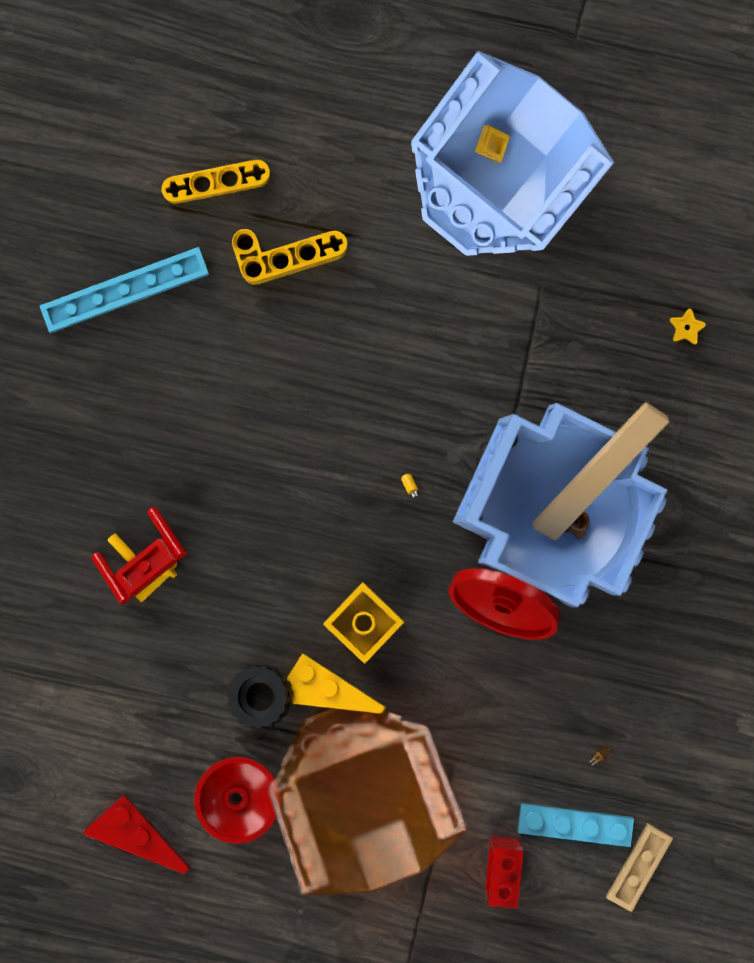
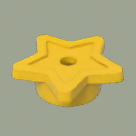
M687 309L682 317L670 318L669 320L675 328L674 342L686 339L696 345L698 342V332L706 326L705 322L695 319L692 309ZM685 325H689L690 329L686 330Z

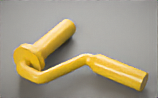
M116 533L107 540L127 562L136 557L133 551ZM177 563L135 597L140 602H143L167 578H175L177 573L174 569Z

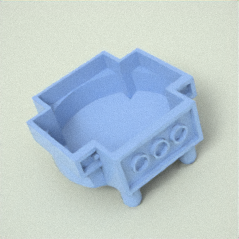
M558 403L548 406L540 426L515 414L500 418L453 523L487 540L478 561L479 564L525 581L548 597L569 607H579V604L585 602L589 594L587 586H594L611 595H621L630 586L632 580L630 574L633 567L637 566L642 559V546L645 540L651 537L655 528L653 521L657 513L659 514L666 504L664 496L667 489L637 475L646 466L648 458L645 455L648 448L645 447L586 508L584 512L589 516V526L585 529L586 535L583 538L578 539L574 534L567 532L554 541L535 530L532 522L605 446L616 432Z

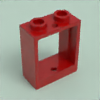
M490 836L485 882V895L489 906L518 909L523 848L518 838Z

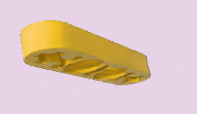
M251 160L172 176L163 182L162 194L168 202L179 204L258 188L268 183L270 170L264 161ZM259 166L261 171H265V174L261 175V180L256 181L254 176L246 177L248 183L243 184L240 169L245 168V174L253 173L254 167ZM226 172L237 174L238 181L234 186L228 187L222 183V177ZM200 177L208 178L210 181V187L205 192H199L194 187L195 181ZM189 180V187L193 194L188 195L186 189L179 191L178 197H173L171 193H167V190L171 189V184L176 183L180 188L185 187L184 181Z

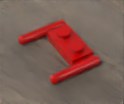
M156 507L149 508L147 514L162 535L161 539L158 538L115 574L100 552H95L91 557L120 605L129 602L131 597L139 594L175 565L178 559H182L187 554Z

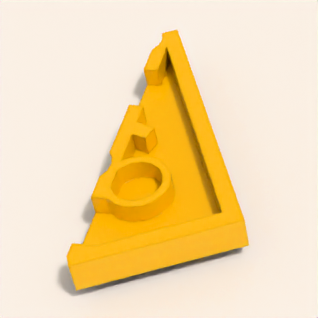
M305 654L301 655L287 677V680L291 683V691H293L292 704L382 713L386 709L384 705Z

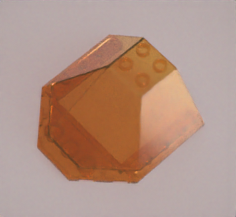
M332 708L304 719L294 744L289 747L281 763L282 768L275 781H272L268 790L303 896L372 893L424 872L467 832L428 727L419 723L414 724L402 719L401 716L385 710L382 713Z

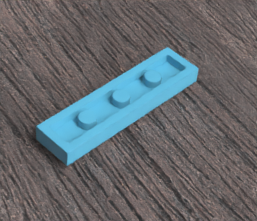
M521 803L517 832L631 847L634 818Z

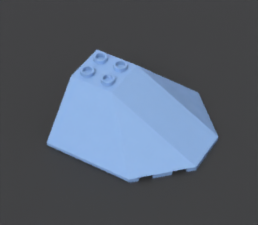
M480 51L475 54L411 141L417 166L415 172L418 192H421L423 221L466 256L477 255L478 253L493 252V254L516 252L518 250H543L614 163L580 109L540 76ZM484 125H490L511 136L502 163L494 162L475 152Z

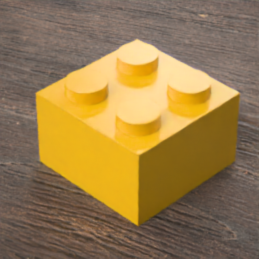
M362 582L328 617L323 625L365 664L404 623V620Z

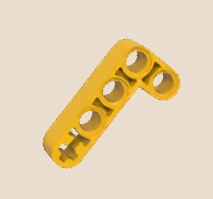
M241 229L234 234L232 239V246L241 274L245 281L253 285L338 260L344 257L348 249L347 239L339 231L326 232L265 252L261 251L258 239L251 230ZM250 237L253 239V246L249 250H241L238 248L241 238ZM336 239L337 243H343L339 245V251L334 252L333 248L324 249L326 256L321 257L320 248L317 243L322 242L323 248L330 246V240ZM303 248H313L316 251L315 257L312 260H303L300 257ZM279 255L286 256L289 259L288 265L283 269H278L273 265L274 259ZM259 264L262 267L260 275L253 278L249 277L246 273L248 266Z

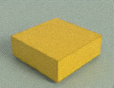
M484 125L475 152L494 162L502 163L511 136L490 125Z

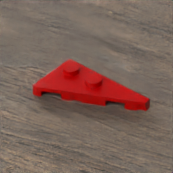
M125 794L83 831L85 836L185 874L190 869L186 861Z

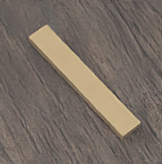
M645 402L532 522L533 528L556 541L669 422L668 417Z

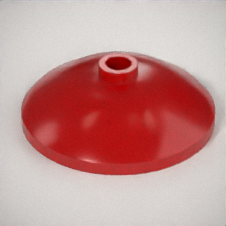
M230 757L214 763L199 779L194 794L195 812L202 827L214 838L232 844L250 842L263 835L275 821L280 806L279 789L272 774L259 762L245 757ZM234 793L241 795L239 803L231 801V796Z

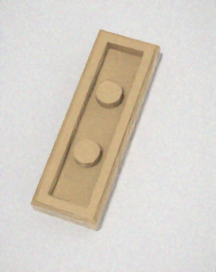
M647 823L607 893L606 898L632 912L672 842L673 837Z

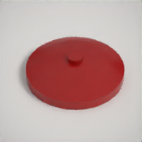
M487 569L461 570L454 575L448 589L450 599L461 612L477 623L508 636L530 640L546 639L556 633L561 621L560 610L546 594L525 581L501 572Z

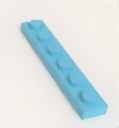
M197 247L40 305V309L48 331L53 333L209 275L200 248Z

